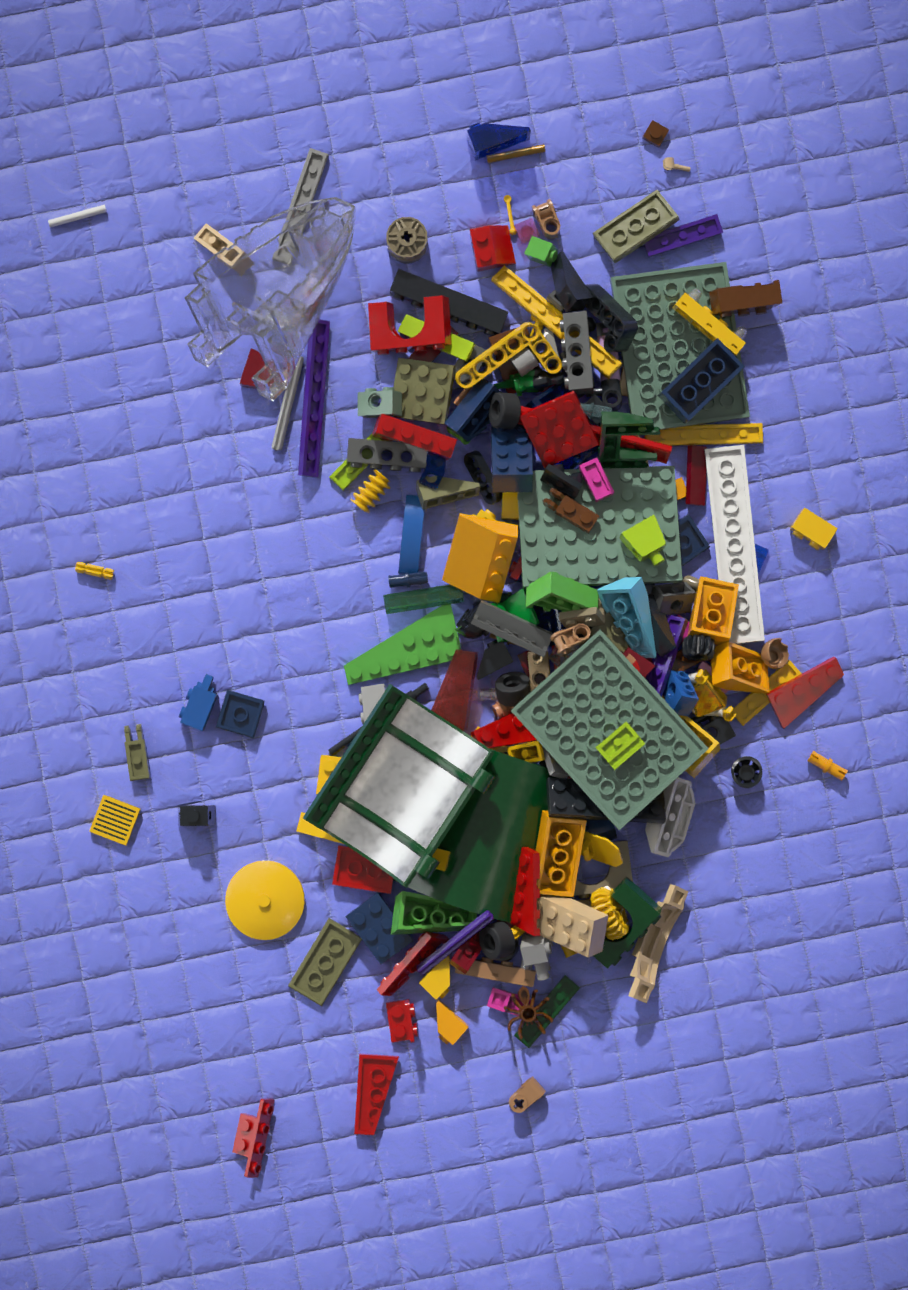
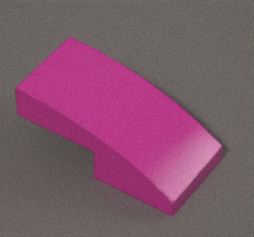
M495 987L492 988L487 1003L488 1007L507 1013L509 1012L504 1010V1006L520 1010L511 998V994L514 993ZM514 994L517 1001L521 1004V1006H523V1004L518 998V994Z

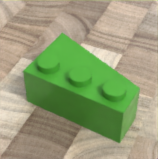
M551 571L526 587V607L532 608L533 605L544 607V611L549 612L551 608L562 610V612L591 607L598 608V592L589 585L579 583L572 578H567Z

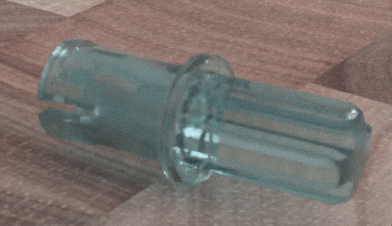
M594 402L591 404L580 403L586 416H589V418H592V416L601 418V411L612 412L611 407L594 405Z

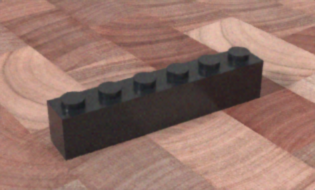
M398 269L390 289V294L393 295L392 298L402 302L404 299L410 301L412 306L419 309L422 306L424 307V297L446 296L449 298L450 321L455 323L459 321L464 322L466 327L477 330V328L482 329L484 334L488 336L500 334L508 316V311L401 269Z

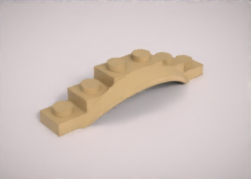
M670 884L664 901L657 902L662 907L661 918L655 925L651 923L647 927L648 932L641 939L638 937L632 953L637 958L630 974L635 979L628 996L644 1003L648 1002L651 991L655 987L657 969L666 941L684 909V902L688 891L676 885Z

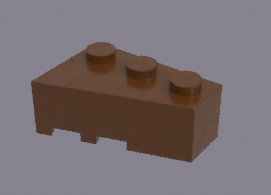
M774 280L765 285H761L760 282L754 283L753 286L738 285L717 288L709 292L713 316L720 315V318L731 317L732 314L737 313L739 317L750 315L749 312L762 315L766 314L767 310L783 303L779 280Z

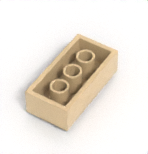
M540 894V898H537V910H540L537 928H540V936L586 957H591L603 951L608 921L607 914L567 896Z

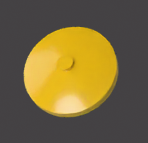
M263 860L244 866L233 876L227 887L225 904L231 922L241 933L258 940H272L287 934L295 927L304 910L305 896L302 884L292 870L278 862Z

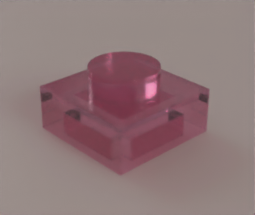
M533 218L514 225L521 244L529 242L532 236L540 237Z

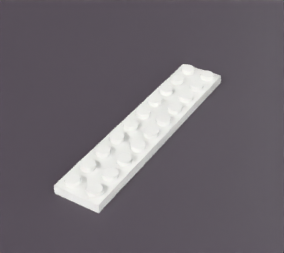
M744 445L705 449L718 580L739 584L729 642L740 644L765 641Z

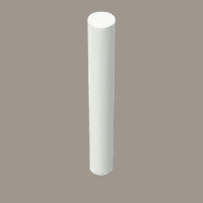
M104 204L50 219L48 223L51 228L107 212L106 206Z

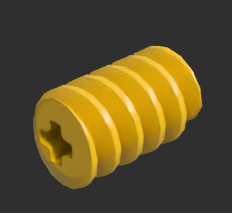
M376 469L373 470L376 476H368L371 482L364 481L365 488L358 487L360 494L353 493L355 500L350 499L366 513H370L368 505L375 507L373 500L380 501L378 494L385 495L383 488H391L388 484L390 481Z

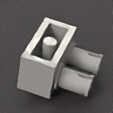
M525 932L522 935L520 946L524 965H534L537 980H546L550 976L548 971L551 970L548 959L549 954H552L551 946H553V941L543 936H532Z

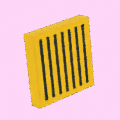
M103 795L89 832L127 846L141 808Z

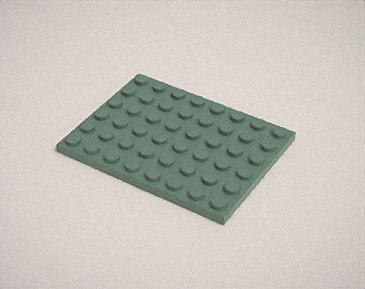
M721 262L611 277L612 297L638 324L637 333L629 349L626 352H621L630 414L653 419L654 427H659L660 430L749 418L750 413L743 369L686 424L657 396L712 343L708 337L672 307L684 293H687L702 307L706 306L712 311L709 292L717 288L730 287L727 263ZM734 314L727 318H720V315H714L718 320L722 319L728 324L727 328L737 335ZM739 351L735 357L742 363Z
M675 467L603 468L615 493L598 502L595 501L582 476L583 485L575 501L599 515L589 534L555 514V511L543 504L545 498L555 502L558 506L561 501L549 493L552 487L540 481L544 470L533 471V491L517 492L523 588L528 587L529 584L551 571L589 586L608 585L625 577H642L644 584L682 582ZM579 469L564 470V473L568 476L580 472ZM652 515H655L666 541L665 548L660 551L665 561L657 566L653 565L650 558L640 562L620 540L622 532Z
M601 630L595 633L511 710L618 830L623 828L709 749ZM627 721L645 742V745L614 770L595 747Z

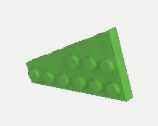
M450 601L344 665L348 685L462 659L463 654L458 633L455 631L456 624Z

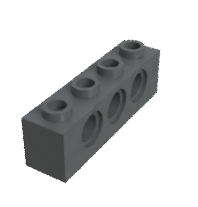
M587 311L563 313V320H560V331L564 332L565 339H561L562 351H566V358H563V368L568 371V377L564 378L565 389H569V392L575 391L576 395L594 393ZM573 331H578L580 333V335L576 338L570 337V334ZM575 350L582 352L578 357H574L571 354ZM576 369L583 370L580 376L573 375V372Z
M348 439L346 463H349L350 467L362 468V465L365 464L370 465L371 469H382V466H388L393 471L409 468L410 472H421V469L426 468L427 451L415 446L394 441ZM364 449L372 451L373 456L371 459H364L361 453ZM383 451H390L392 459L389 461L383 460L381 453ZM404 452L410 453L412 460L410 462L402 461L401 454Z

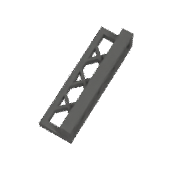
M481 600L471 624L542 657L545 656L551 642L550 637L554 634Z

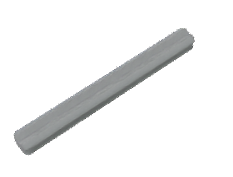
M293 356L272 442V449L276 451H281L283 448L304 361L302 356Z

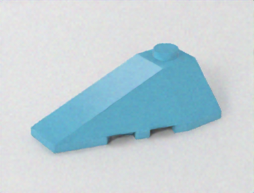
M625 577L599 588L597 592L606 613L610 612L615 620V626L621 628L630 648L644 658H655L656 649L649 600L642 577Z

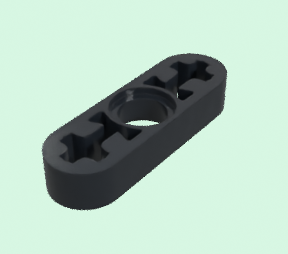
M476 450L467 453L464 456V464L474 482L480 484V493L485 502L493 505L501 501L502 492H492V472L482 454ZM481 473L485 475L486 482L482 481L480 476Z

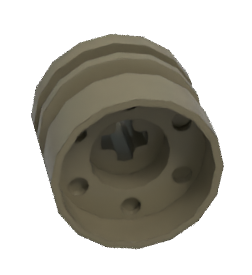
M401 217L389 226L386 239L390 255L401 263H413L420 260L428 247L427 231L424 225L418 219ZM408 234L409 237H412L410 242H406L404 235Z

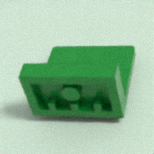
M526 589L519 590L502 603H489L530 623L539 624L534 608L526 607ZM496 636L498 642H509L499 636Z

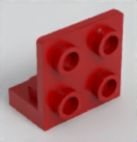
M410 999L386 1002L391 1042L410 1040L411 1043H414L415 1037H418L417 1023H413L412 1017H415L414 1003L410 1004Z

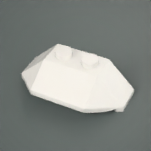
M677 777L663 790L666 821L664 824L647 823L645 828L651 853L669 857L684 842L696 804L691 781Z

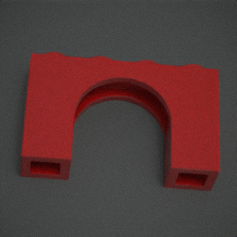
M443 295L424 297V326L416 336L409 339H403L395 329L393 303L387 301L368 303L371 351L378 352V355H389V351L408 353V349H415L416 352L426 351L427 347L441 350L445 349L447 345H452L448 297Z
M381 414L377 418L372 433L373 437L385 441H398L427 451V455L443 461L451 458L457 441L455 438L385 414Z

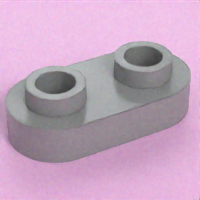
M548 328L543 329L544 333L542 334L558 355L553 332ZM550 359L548 364H552V367H555L556 360Z

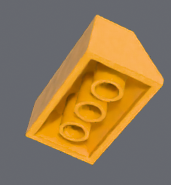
M542 810L536 851L540 853V879L537 880L540 894L574 897L587 822L585 819L549 817L548 811Z

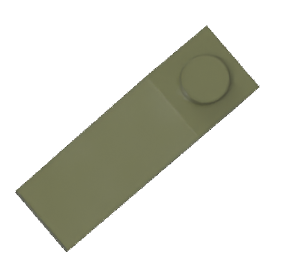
M424 476L416 482V492L422 509L479 496L480 491L479 483L441 476Z

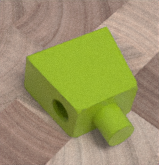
M655 515L648 517L621 533L620 540L640 562L650 558L653 565L657 566L665 561L660 551L665 548L666 541Z

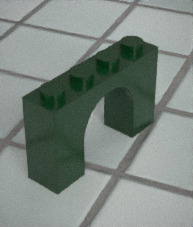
M627 876L613 890L611 897L630 913L633 926L622 938L611 940L605 936L603 951L593 955L607 969L612 964L615 966L622 958L620 955L624 951L629 952L635 945L634 941L638 937L641 939L648 932L647 927L651 923L655 925L661 918L662 907Z

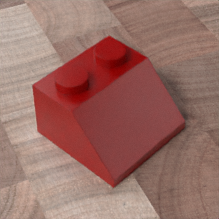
M488 225L470 229V239L477 272L516 264L508 225Z

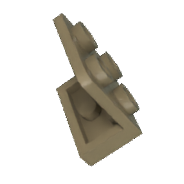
M599 595L598 608L591 607L560 612L559 621L566 629L578 624H585L588 627L604 625L605 610Z

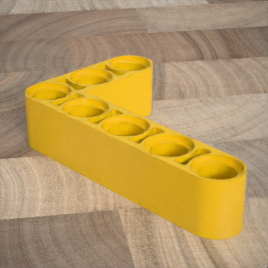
M525 322L458 370L455 380L462 388H470L527 346L548 373H558L562 368V362L539 328L531 322ZM527 327H533L534 333L530 337L525 336V329ZM516 338L518 345L513 349L509 348V341ZM539 343H544L545 350L537 353L536 346ZM496 350L502 352L499 360H493L492 358L493 352ZM550 359H555L556 366L552 369H548V361ZM479 362H485L486 368L482 372L476 370ZM463 374H469V381L464 384L461 383L460 377Z

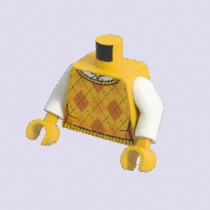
M700 669L697 673L688 674L699 698L692 712L697 717L719 716L731 722L737 714L732 713V706L726 708L727 696L721 688L712 685V676L706 669Z

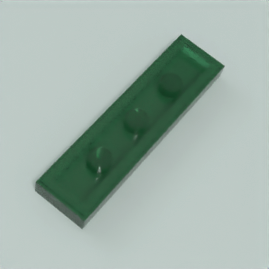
M450 584L383 595L386 614L464 602L463 591Z

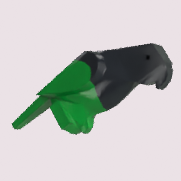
M537 367L523 377L516 373L509 375L510 379L493 385L497 389L512 388V390H516L517 396H522L524 392H540L550 385L564 383L563 372L551 374Z

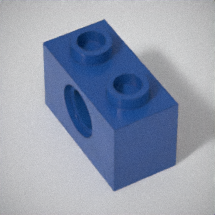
M671 670L663 696L665 701L678 715L689 717L699 698L688 673Z

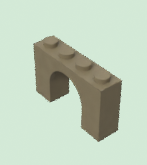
M627 840L612 842L619 848L623 864L617 867L609 865L607 875L598 883L584 884L576 880L574 896L578 895L579 899L589 898L590 894L606 886L614 890L626 876L633 882Z

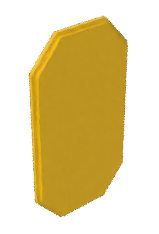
M585 831L581 851L585 861L593 859L614 867L623 864L620 850L609 839Z

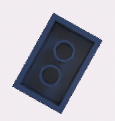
M379 892L345 916L380 964H383L413 941L410 934L391 935L393 911Z

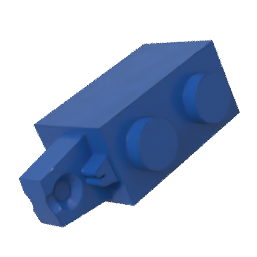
M206 674L202 683L197 682L193 689H189L186 696L188 700L187 706L182 707L179 718H181L180 723L204 731L218 694L213 693L215 688L211 687L214 679L213 676Z

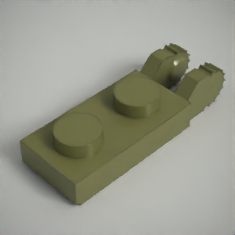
M137 724L136 726L138 740L131 741L130 727L124 726L126 739L124 743L130 781L149 779L150 772L142 725Z

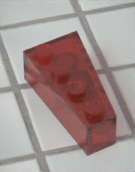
M456 649L431 710L462 731H466L468 729L479 652Z

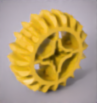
M606 886L594 891L591 894L590 900L592 908L608 915L605 936L608 939L614 940L622 938L628 933L629 921L625 908L611 897L613 889Z

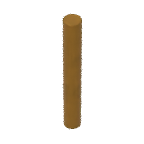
M542 144L486 156L487 162L492 163L546 151L545 145Z

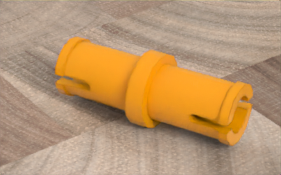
M814 750L807 762L822 769L823 773L827 772L840 781L844 779L845 774L848 772L847 769L835 764L831 758L828 760Z

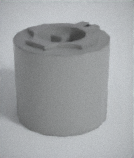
M525 347L509 359L522 377L539 365L536 357L528 347Z

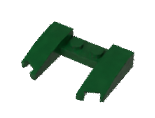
M601 411V433L597 458L602 468H648L647 460H657V453L620 447L621 436L660 435V428L654 427L653 419L630 413Z

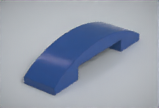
M406 495L398 573L406 574V572L408 574L418 573L425 509H422L419 498L415 495Z

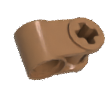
M548 199L546 203L531 206L543 235L547 239L558 237L560 222L552 201ZM548 225H554L556 226L557 230L554 232L547 231L546 227Z
M578 624L568 629L557 631L551 635L550 639L555 643L558 655L564 656L578 650L589 640L591 631L587 625ZM577 634H582L585 638H579Z
M532 1076L511 1095L509 1106L514 1112L522 1113L539 1100L546 1090ZM515 1099H517V1100L523 1099V1100L521 1101V1103H522V1106H521V1107H519V1106H515V1107H514V1105H515L514 1100H515Z

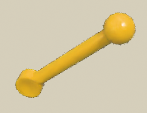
M505 195L504 202L507 205L511 228L509 233L515 235L517 230L514 228L511 196Z

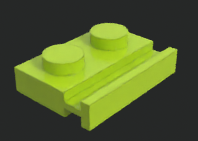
M626 721L595 748L615 770L645 745V742Z

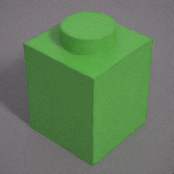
M532 236L524 254L530 260L550 267L557 258L558 249L553 243Z

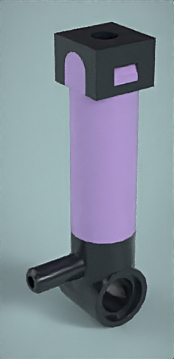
M600 322L596 323L597 341L604 348V339L609 329ZM612 352L611 354L619 360L618 352ZM620 368L610 379L600 373L601 388H594V393L586 394L587 397H592L594 394L602 396V402L611 412H617L622 406ZM614 397L617 399V402L610 404L607 402V399Z

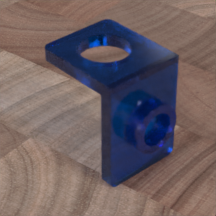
M428 452L426 468L419 479V484L436 490L446 471V458ZM428 474H434L437 480L431 483L425 477Z

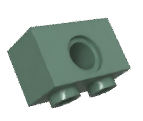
M383 387L382 391H377L375 388H367L365 392H358V416L364 418H376L381 414L391 417L402 416V392L394 391V387Z

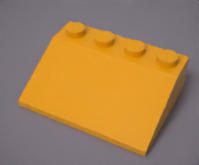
M459 513L442 581L479 599L499 603L518 539V525Z

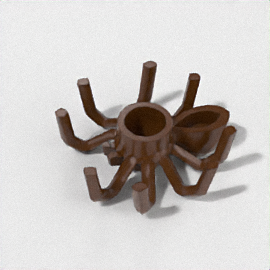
M524 986L518 991V998L523 1006L517 1001L515 995L511 994L513 1002L520 1010L504 1006V1010L509 1013L519 1014V1016L509 1021L507 1027L508 1031H511L513 1022L521 1019L518 1027L520 1039L523 1038L522 1028L524 1023L526 1022L527 1026L529 1022L533 1025V1020L542 1034H546L536 1016H543L551 1023L553 1022V1018L546 1013L536 1012L549 1001V997L544 998L540 1004L534 1007L538 990H533L531 1003L529 1004V990Z

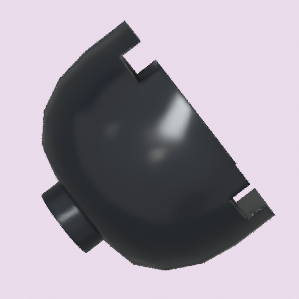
M481 600L475 601L472 604L475 607L470 610L467 609L456 625L458 628L455 631L465 638L477 639L482 635L487 636L490 633L471 624Z

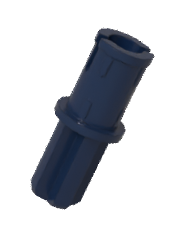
M406 572V574L389 575V587H410V585L428 583L427 572L410 574Z

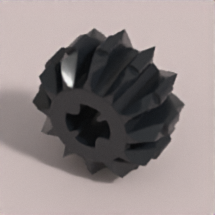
M703 634L688 635L682 642L683 656L688 660H694V662L709 661L715 654V640L709 636H703Z

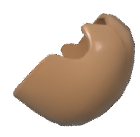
M773 638L762 646L761 659L771 669H780L788 662V645L781 642L782 638Z

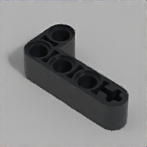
M585 284L593 296L586 308L609 329L604 339V349L609 353L626 352L637 333V321L599 284Z

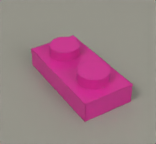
M598 458L579 465V470L596 502L614 495L615 492Z

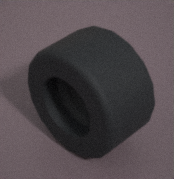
M495 393L490 401L489 408L491 425L494 428L514 429L521 415L519 397L512 393Z
M516 671L508 672L498 677L495 682V689L499 703L504 706L515 707L531 692L530 678L526 674Z
M498 921L488 924L480 930V947L485 956L490 960L504 958L513 953L515 938L511 928L506 923Z

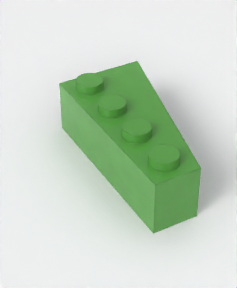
M402 891L395 897L391 935L461 931L477 918V913L455 907L426 895Z

